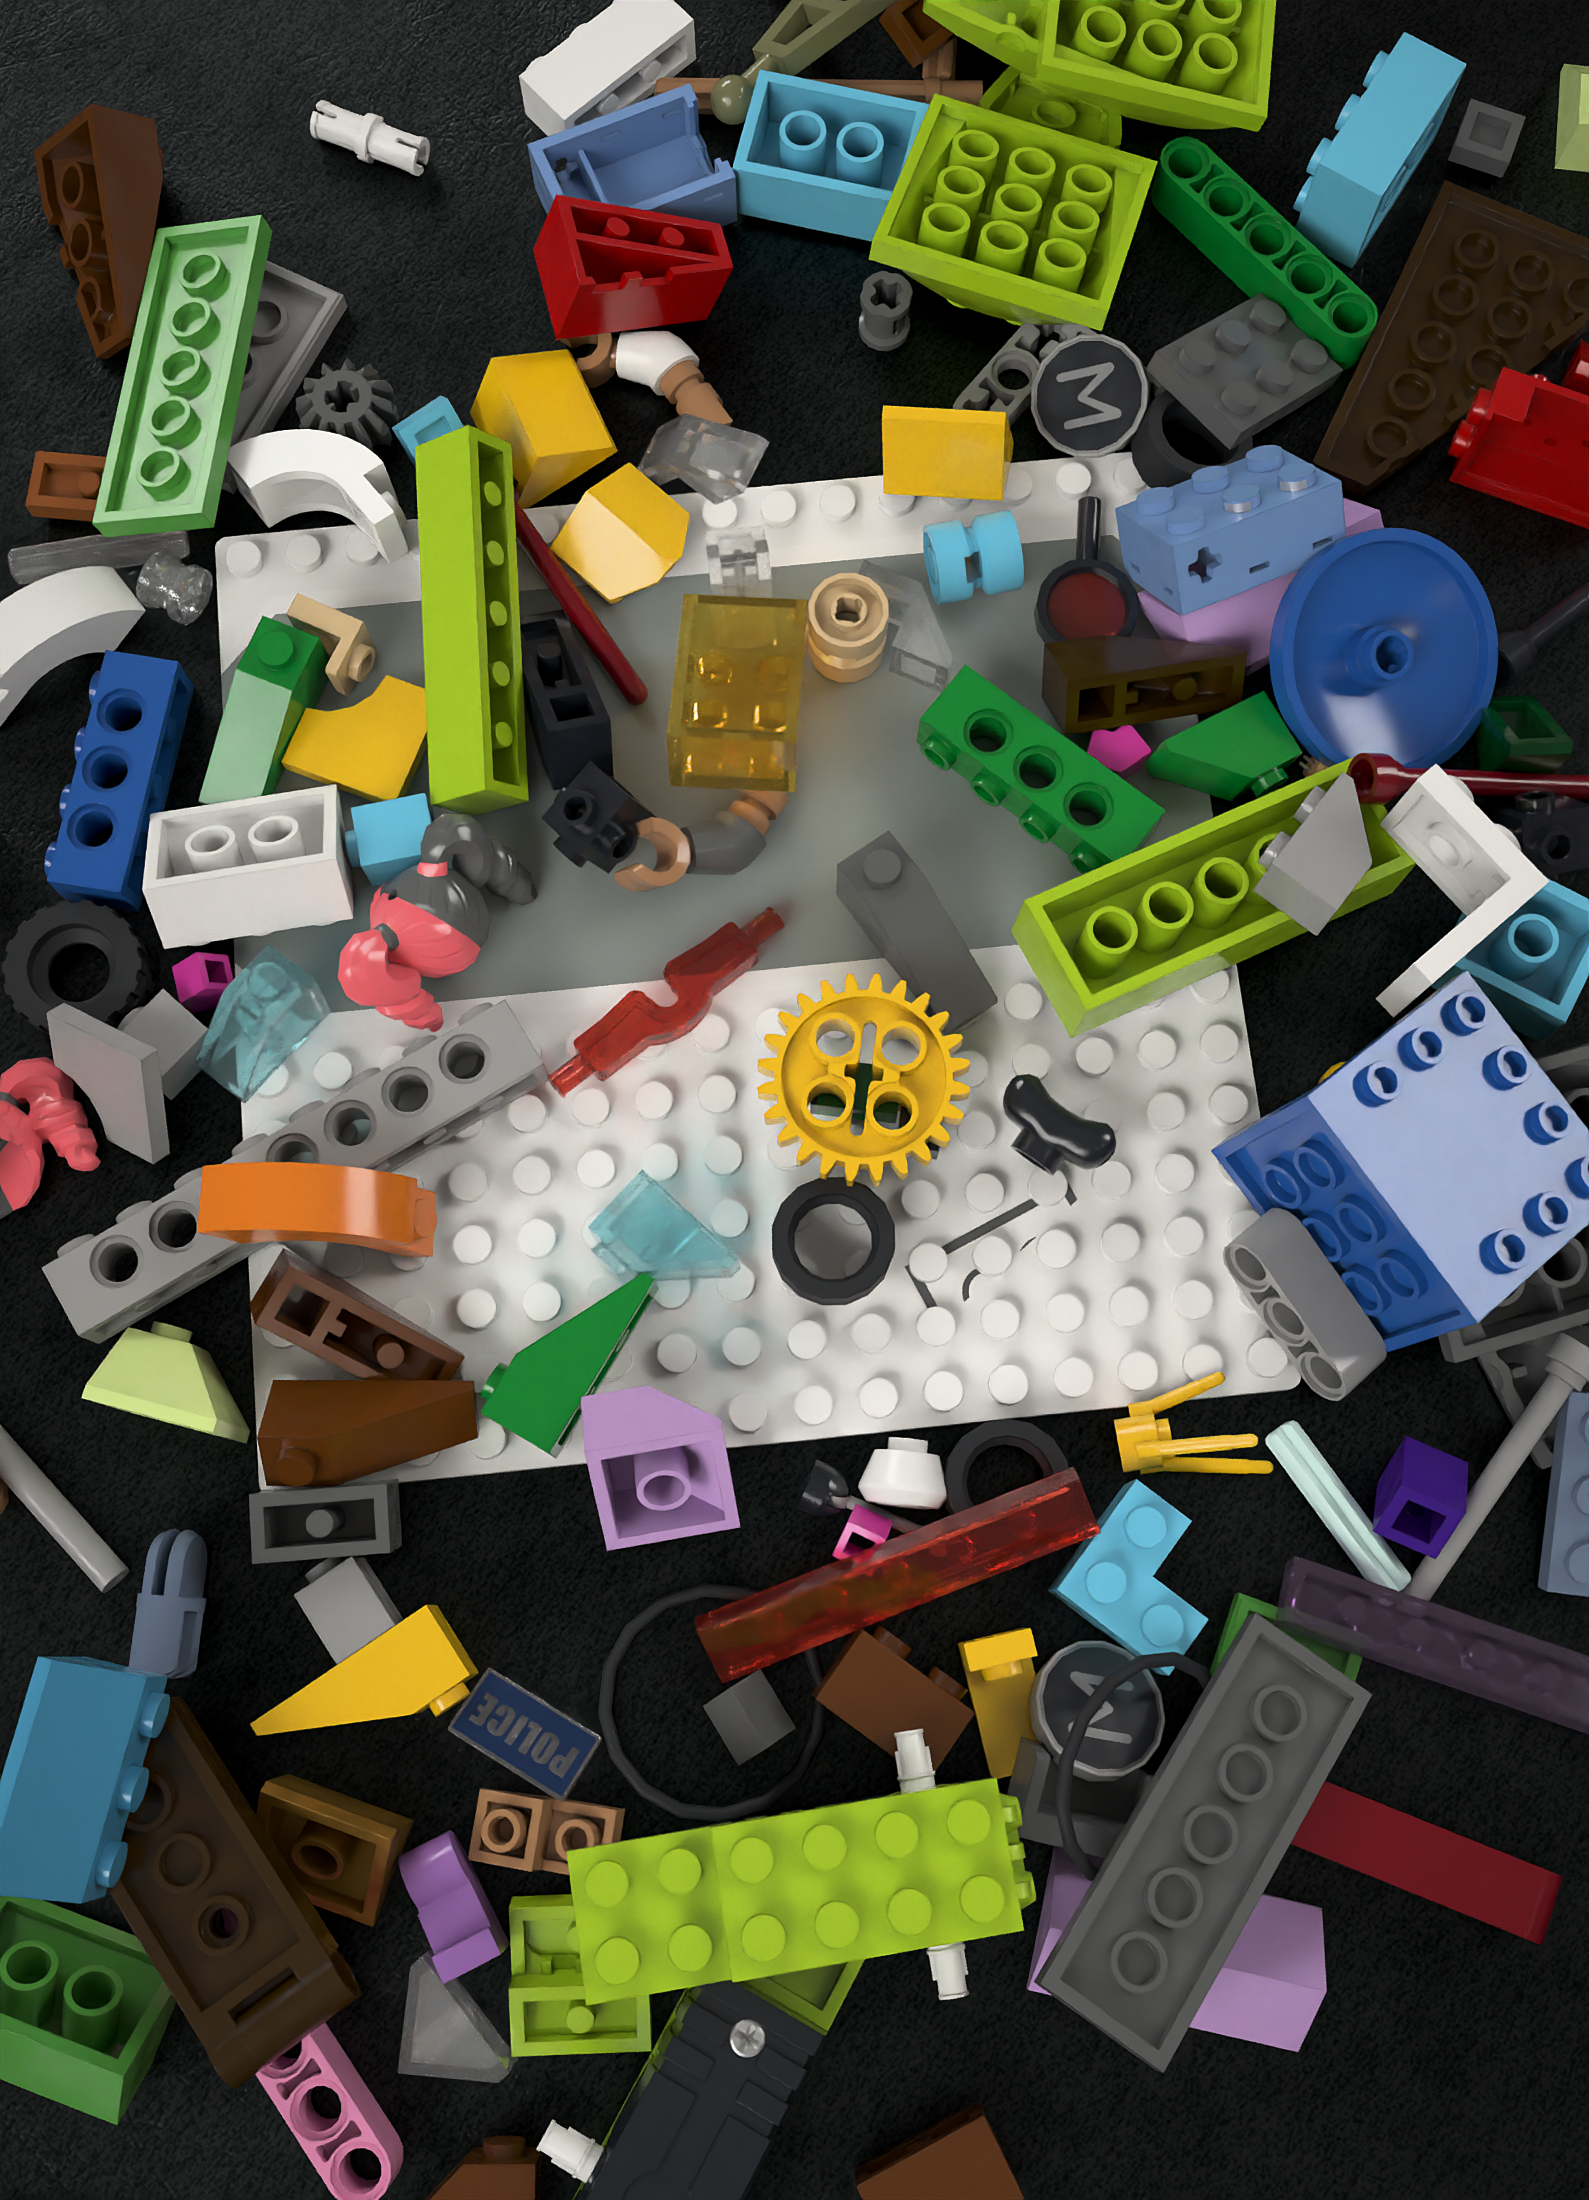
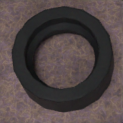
M1165 390L1152 401L1131 442L1133 464L1142 481L1150 488L1174 486L1191 479V475L1195 471L1209 467V465L1196 464L1178 454L1169 445L1163 434L1164 428H1185L1201 435L1213 446L1220 459V464L1215 466L1223 467L1246 458V453L1253 449L1252 437L1229 450L1168 390Z
M827 1177L825 1180L817 1178L798 1186L781 1203L772 1224V1258L781 1279L799 1297L819 1305H847L868 1296L884 1280L895 1252V1224L885 1202L864 1184L855 1181L853 1186H847L845 1177ZM824 1204H841L854 1209L866 1221L871 1232L872 1249L866 1263L856 1273L843 1279H824L812 1274L801 1264L795 1251L794 1235L800 1220L810 1210Z
M1003 1419L981 1424L959 1440L946 1459L944 1468V1482L947 1490L946 1509L958 1528L980 1544L1002 1549L1031 1544L1054 1529L1068 1506L1072 1483L1067 1459L1052 1437L1030 1423ZM1003 1444L1021 1447L1034 1456L1043 1471L1045 1482L1043 1499L1036 1511L1023 1521L1011 1524L990 1521L980 1514L969 1499L966 1484L969 1467L978 1454L989 1447Z

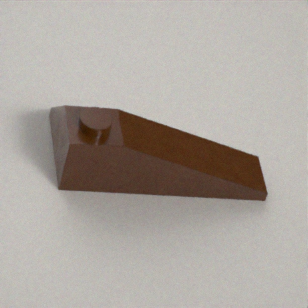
M90 104L38 147L34 154L45 216L48 224L57 225L61 230L65 244L62 245L59 254L64 268L74 269L80 285L77 290L76 301L96 357L108 359L131 344L150 263L163 181V153L158 145L155 119Z

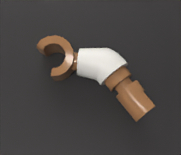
M622 331L619 338H614L611 332L560 339L562 343L573 349L583 344L597 345L592 355L585 358H577L576 362L588 388H595L606 383L614 376L616 371L619 378L650 386L657 395H665L671 404H677L676 411L704 448L723 436L733 422L722 407V399L709 383L704 382V375L698 369L699 358L681 338L669 331Z

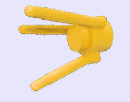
M1215 1372L1199 1380L1197 1379L1152 1400L1128 1404L1130 1417L1114 1420L1123 1473L1140 1470V1475L1162 1471L1268 1474L1273 1471V1464L1266 1460L1175 1457V1455L1249 1448L1258 1444V1438L1255 1434L1220 1435L1172 1440L1168 1418L1154 1419L1155 1414L1224 1383L1226 1377L1222 1372Z

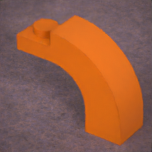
M243 1162L206 1165L202 1169L197 1233L243 1244L272 1241H322L364 1246L409 1258L433 1257L434 1232L437 1226V1193L418 1188L417 1179L349 1166L297 1162Z

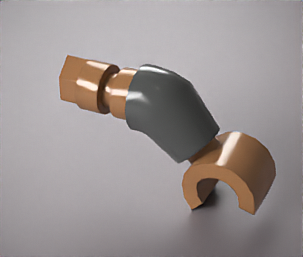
M769 751L740 791L739 795L742 801L735 800L727 811L719 810L712 820L685 826L681 829L663 818L650 817L635 823L637 837L646 838L655 846L657 863L653 871L641 863H635L614 873V878L618 885L629 891L646 892L675 883L684 874L735 875L748 867L766 846L764 836L770 829V822L768 820H775L789 802V798L783 790L791 779L787 766Z

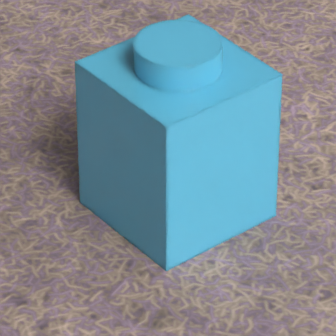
M426 793L351 807L354 830L345 831V843L349 860L353 868L362 867L372 886L382 885L388 880L397 877L406 869L421 862V842L425 829L436 820Z

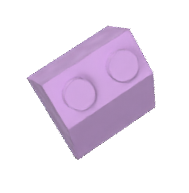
M648 1385L581 1397L584 1453L607 1551L740 1528L720 1418Z

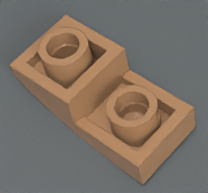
M481 1788L468 1860L530 1872L545 1870L569 1875L566 1852L572 1849L620 1841L625 1809L562 1798Z

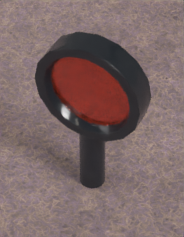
M1087 496L1078 500L1076 560L1068 561L1053 569L1040 586L1034 618L1037 633L1045 644L1098 635L1131 637L1139 612L1136 589L1123 572L1110 563L1100 561L1102 501L1097 497Z

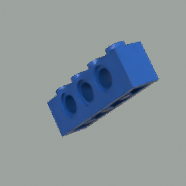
M106 650L101 671H96L91 678L89 699L92 706L86 727L80 728L76 736L74 753L77 764L72 784H67L62 791L60 798L62 822L57 842H52L49 845L45 856L44 866L47 882L65 900H70L71 902H81V899L93 901L97 906L103 907L105 905L113 909L139 913L144 894L142 887L150 814L164 812L194 691V685L178 661ZM141 716V720L134 728L120 731L122 725L128 719ZM127 772L125 780L120 785L106 789L110 778L118 773ZM113 829L112 835L106 843L97 847H91L94 837L99 832Z

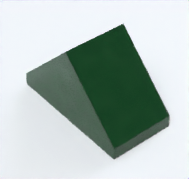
M1533 695L1491 697L1488 707L1481 708V722L1474 732L1479 771L1553 774L1572 753L1573 740Z

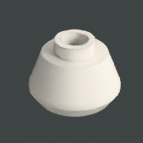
M889 1437L888 1449L874 1450L859 1481L858 1488L866 1502L912 1509H939L947 1500V1490L944 1482L945 1475L940 1456L927 1453L928 1441Z

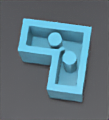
M1137 1479L1123 1485L1048 1589L1054 1596L1135 1657L1165 1652H1177L1184 1655L1209 1620L1153 1577L1192 1521ZM1175 1667L1152 1668L1150 1670L1156 1674L1169 1676Z

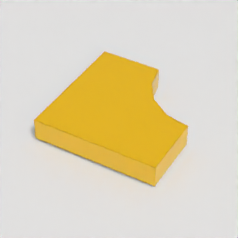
M386 675L372 695L353 707L334 711L305 708L281 763L288 771L326 785L336 784L337 789L375 803L405 797L428 746L425 688Z

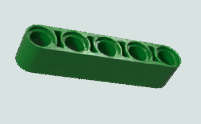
M1180 137L1168 142L1162 149L1151 193L1152 203L1156 209L1247 296L1252 298L1259 293H1263L1270 301L1277 303L1285 311L1286 316L1310 339L1321 344L1328 356L1343 370L1356 365L1363 355L1378 319L1377 308L1371 298L1207 145L1191 137Z

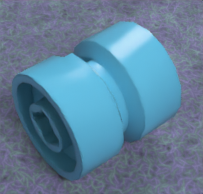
M1010 510L974 516L969 527H965L957 519L924 526V560L931 593L937 605L971 599L976 588H981L987 595L1022 589L1024 583L1022 547L1018 528ZM971 556L972 563L965 564L964 557Z

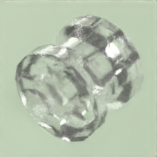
M163 548L152 554L144 564L137 581L136 597L141 604L152 609L162 607L167 610L171 619L180 624L188 625L194 622L206 607L213 587V577L210 571L196 564L188 567L183 565L179 555Z

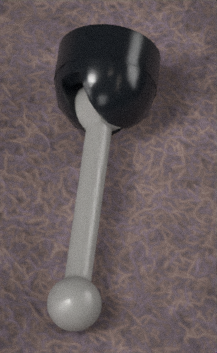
M817 1458L814 1460L798 1496L795 1508L814 1516L829 1517L845 1508L853 1510L855 1504H858L894 1521L892 1528L926 1542L930 1551L935 1554H944L952 1547V1535L947 1529L937 1527L930 1530L850 1494L849 1482L840 1470Z

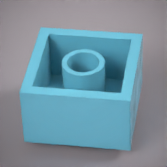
M1548 879L1550 882L1430 985L1438 990L1449 980L1467 970L1510 1028L1538 1042L1544 1040L1566 1023L1589 976V899ZM1463 912L1456 926L1467 917Z

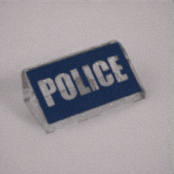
M490 1667L485 1671L447 1728L452 1734L560 1802H564L569 1797L603 1739Z

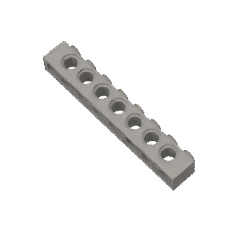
M504 999L494 1006L489 1002L483 1003L464 1013L458 1020L459 1026L439 1038L435 1035H428L410 1044L402 1052L403 1058L382 1071L376 1067L359 1073L346 1084L347 1091L326 1103L318 1100L302 1106L289 1117L290 1124L269 1136L262 1133L245 1139L234 1147L231 1152L233 1157L221 1164L289 1162L298 1153L311 1152L313 1154V1163L349 1166L391 1173L551 1078L542 1059L506 1000ZM472 1054L485 1058L483 1069L475 1077L460 1079L454 1076L455 1066L461 1058ZM412 1087L428 1089V1098L420 1109L414 1112L399 1111V1099L406 1090ZM359 1119L371 1121L370 1133L362 1143L354 1146L343 1145V1132L351 1122ZM201 1167L179 1178L174 1184L175 1190L156 1202L152 1203V1201L146 1200L126 1208L116 1217L117 1224L99 1235L87 1234L69 1241L57 1251L59 1258L43 1266L42 1270L77 1335L100 1344L272 1242L243 1244L200 1234L196 1231L190 1243L183 1247L174 1248L172 1233L181 1221L195 1218L198 1226L203 1169ZM136 1251L138 1256L136 1271L127 1280L117 1282L114 1275L117 1261L124 1254Z

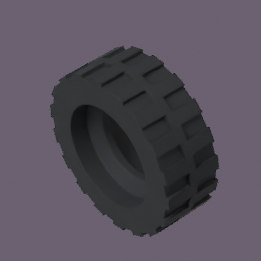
M81 899V902L72 903L70 900L57 902V905L47 908L45 906L37 910L34 917L29 921L24 920L17 928L18 933L13 940H9L5 950L8 953L6 961H2L1 972L6 980V984H3L6 996L13 1000L14 1004L12 1006L19 1015L43 1034L49 1036L46 1013L62 1003H66L117 1029L121 1021L131 1011L138 1007H145L149 995H153L155 983L152 981V975L156 973L155 964L148 955L150 949L146 942L113 909L105 905L103 907L97 906L93 901ZM76 944H89L101 949L107 956L110 965V975L104 989L95 997L83 1002H69L61 999L55 994L49 981V971L53 960L61 951Z

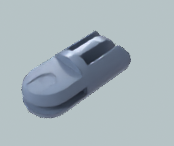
M176 1528L169 1529L160 1533L150 1545L146 1558L142 1593L137 1595V1610L129 1667L165 1675L170 1679L188 1677L196 1670L203 1614L207 1598H203L208 1557L204 1540L192 1530L187 1529L180 1532Z

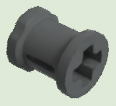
M880 271L869 276L863 283V290L860 294V305L863 311L859 317V334L862 341L870 348L878 351H890L900 347L909 335L910 318L907 313L910 309L913 290L909 281L902 275Z

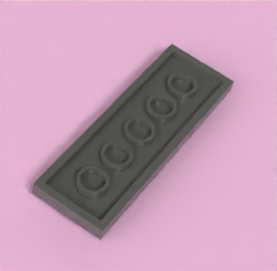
M1257 1613L1247 1616L1034 1983L1154 2070L1164 2073L1373 1694Z

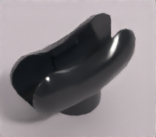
M1024 1074L1017 1075L1011 1079L1003 1096V1108L1007 1118L1021 1129V1132L1011 1145L1018 1154L1050 1175L1055 1174L1064 1159L1082 1169L1088 1170L1102 1166L1111 1158L1115 1152L1117 1142L1113 1129L1107 1123L1083 1119L1065 1109L1050 1097L1037 1076Z

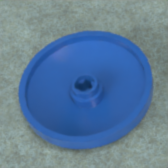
M1404 528L1368 530L1341 538L1321 549L1305 563L1290 582L1276 612L1270 640L1269 664L1274 696L1282 717L1295 739L1312 757L1327 768L1355 757L1359 753L1389 754L1395 761L1400 762L1403 767L1431 768L1435 764L1439 766L1450 759L1464 746L1481 722V709L1488 707L1494 690L1498 668V636L1490 602L1475 573L1455 551L1443 542L1415 530Z

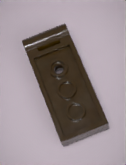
M181 1696L171 1697L164 1727L158 1737L150 1738L142 1767L149 1770V1780L144 1798L134 1813L129 1812L121 1842L127 1843L128 1846L126 1862L116 1885L113 1888L107 1889L206 2049L214 2069L227 2085L232 2088H238L361 1996V1989L352 1969L336 1950L339 1945ZM224 1908L234 1912L237 1917L238 1925L235 1933L225 1931L220 1924V1914Z

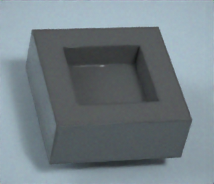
M1471 99L1448 160L1502 178L1510 163L1526 117Z

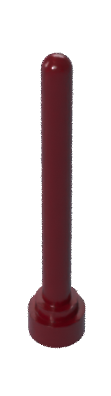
M513 475L517 544L625 700L634 706L643 704L648 697L647 687L519 505L520 494L516 490L518 481Z
M1359 753L1350 762L1347 775L1354 779L1359 804L1385 805L1391 799L1397 798L1401 793H1406L1415 781L1430 768L1403 767L1400 762L1395 761L1389 754ZM1442 769L1447 775L1460 779L1469 788L1473 796L1515 797L1518 794L1530 791H1549L1555 795L1561 794L1576 800H1589V775Z

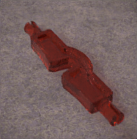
M767 907L741 929L735 923L728 922L700 944L669 961L666 964L663 975L665 982L670 985L671 991L678 998L674 1005L662 1007L648 998L644 992L630 991L600 1021L574 1040L573 1044L576 1055L553 1073L546 1076L554 1090H557L558 1094L564 1098L566 1094L592 1074L598 1080L605 1081L649 1046L667 1044L691 1032L708 1013L713 997L758 963L757 947L785 927L780 916L777 913L774 914V909Z

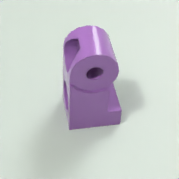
M449 1830L399 1856L398 1861L402 1878L411 1899L418 1908L419 1914L417 1915L434 1952L431 1958L443 1984L501 1955L510 1945L470 1860H468L467 1853L452 1831Z

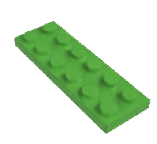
M262 215L160 228L156 231L92 524L105 538L214 527L272 236V230Z

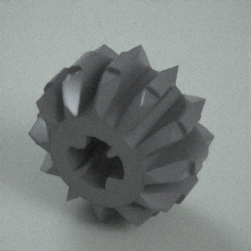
M346 358L341 370L333 371L332 368L323 363L321 370L323 377L321 379L304 377L303 389L306 395L296 398V411L301 422L299 425L300 429L339 434L364 445L373 453L375 445L391 447V440L393 438L390 430L398 424L400 419L397 407L394 404L396 398L392 386L387 383V380H380L378 372L373 369L371 364L357 371L355 364Z

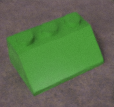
M0 1896V2079L118 2125L153 2063L176 2000L136 1936L44 1900Z

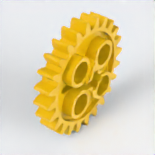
M852 973L846 976L845 992L836 994L826 980L820 981L821 1000L817 1003L803 993L797 995V1004L801 1013L798 1018L787 1012H779L778 1023L785 1031V1036L777 1034L765 1035V1046L777 1055V1058L759 1059L757 1064L758 1072L775 1079L757 1087L759 1099L777 1101V1104L770 1107L764 1113L766 1125H773L785 1122L786 1126L777 1137V1144L782 1148L798 1141L801 1146L797 1153L796 1163L800 1167L808 1163L814 1156L821 1159L820 1178L824 1180L832 1173L836 1165L845 1167L847 1186H853L859 1169H868L874 1186H880L883 1167L890 1165L898 1177L903 1180L907 1178L908 1174L906 1160L908 1157L912 1156L926 1167L931 1163L932 1157L926 1145L928 1141L947 1148L951 1137L941 1126V1123L960 1125L964 1113L949 1102L968 1099L970 1093L969 1086L953 1080V1078L969 1071L970 1061L968 1059L950 1057V1054L961 1047L963 1037L961 1034L942 1036L941 1032L948 1023L949 1013L944 1011L929 1018L925 1013L930 995L924 993L910 1003L905 1000L906 981L901 980L894 987L891 994L882 992L881 977L877 973H874L868 990H859L857 981ZM867 1024H872L876 1027L871 1077L874 1081L870 1083L868 1089L863 1133L855 1136L850 1131L856 1087L855 1079L853 1078L857 1076L859 1070L863 1029ZM840 1031L851 1038L853 1047L842 1056L832 1057L824 1054L819 1049L817 1042L827 1032ZM894 1039H903L915 1046L918 1057L907 1065H896L885 1058L882 1048ZM827 1093L836 1095L842 1100L845 1110L838 1118L832 1121L816 1119L808 1109L809 1103L814 1097ZM885 1102H896L907 1109L910 1121L900 1129L889 1130L876 1122L873 1113L879 1105Z

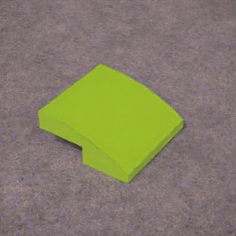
M572 1894L512 1896L509 1906L512 1969L509 1985L511 2056L652 2051V1994L586 2006Z

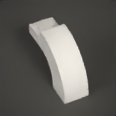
M293 429L262 434L244 440L229 448L228 469L240 493L268 528L298 513L329 511L343 515L353 521L389 564L410 552L400 528L407 523V520L398 504L399 502L385 465L378 456L364 445L335 433L310 429Z
M87 566L62 571L31 583L0 602V726L28 690L44 674L59 664L83 654L105 653L106 650L114 651L146 610L113 567Z

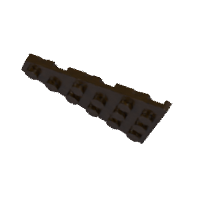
M1445 180L1312 464L1341 480L1342 490L1362 498L1458 427L1462 419L1466 420L1479 388L1482 387L1490 390L1503 367L1528 375L1588 331L1589 239Z

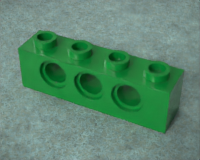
M966 664L919 720L916 742L921 745V752L932 764L942 770L947 771L952 768L969 781L971 790L982 801L994 807L1002 805L1019 818L1020 826L1032 838L1041 843H1048L1050 841L1067 853L1071 865L1082 875L1141 850L1156 832L1166 811ZM979 736H988L996 740L1001 748L993 752H983L974 747L971 740ZM1027 772H1037L1045 776L1050 785L1042 789H1034L1024 784L1020 776ZM1076 808L1089 809L1096 814L1099 823L1093 826L1081 825L1072 818L1070 811Z

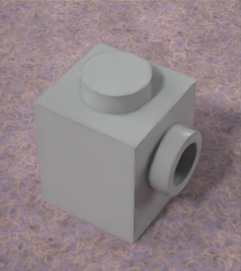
M164 989L145 1007H138L126 1015L117 1028L158 1049L163 1094L170 1100L225 1046L208 1028Z

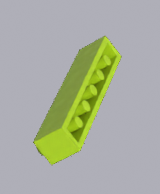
M466 425L416 446L415 460L430 805L476 816L529 801L512 446L504 440L473 426Z

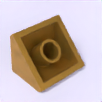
M290 1774L267 1780L260 1790L256 1815L311 1903L373 1927L380 1914L399 1862V1856L403 1852L414 1820Z

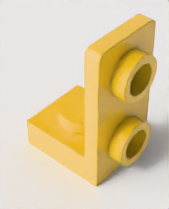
M1023 1627L958 1643L988 1771L993 1778L997 1779L1012 1775L1021 1737L1038 1741L1031 1727L1028 1704L1035 1677L1031 1657L1038 1655L1031 1628Z

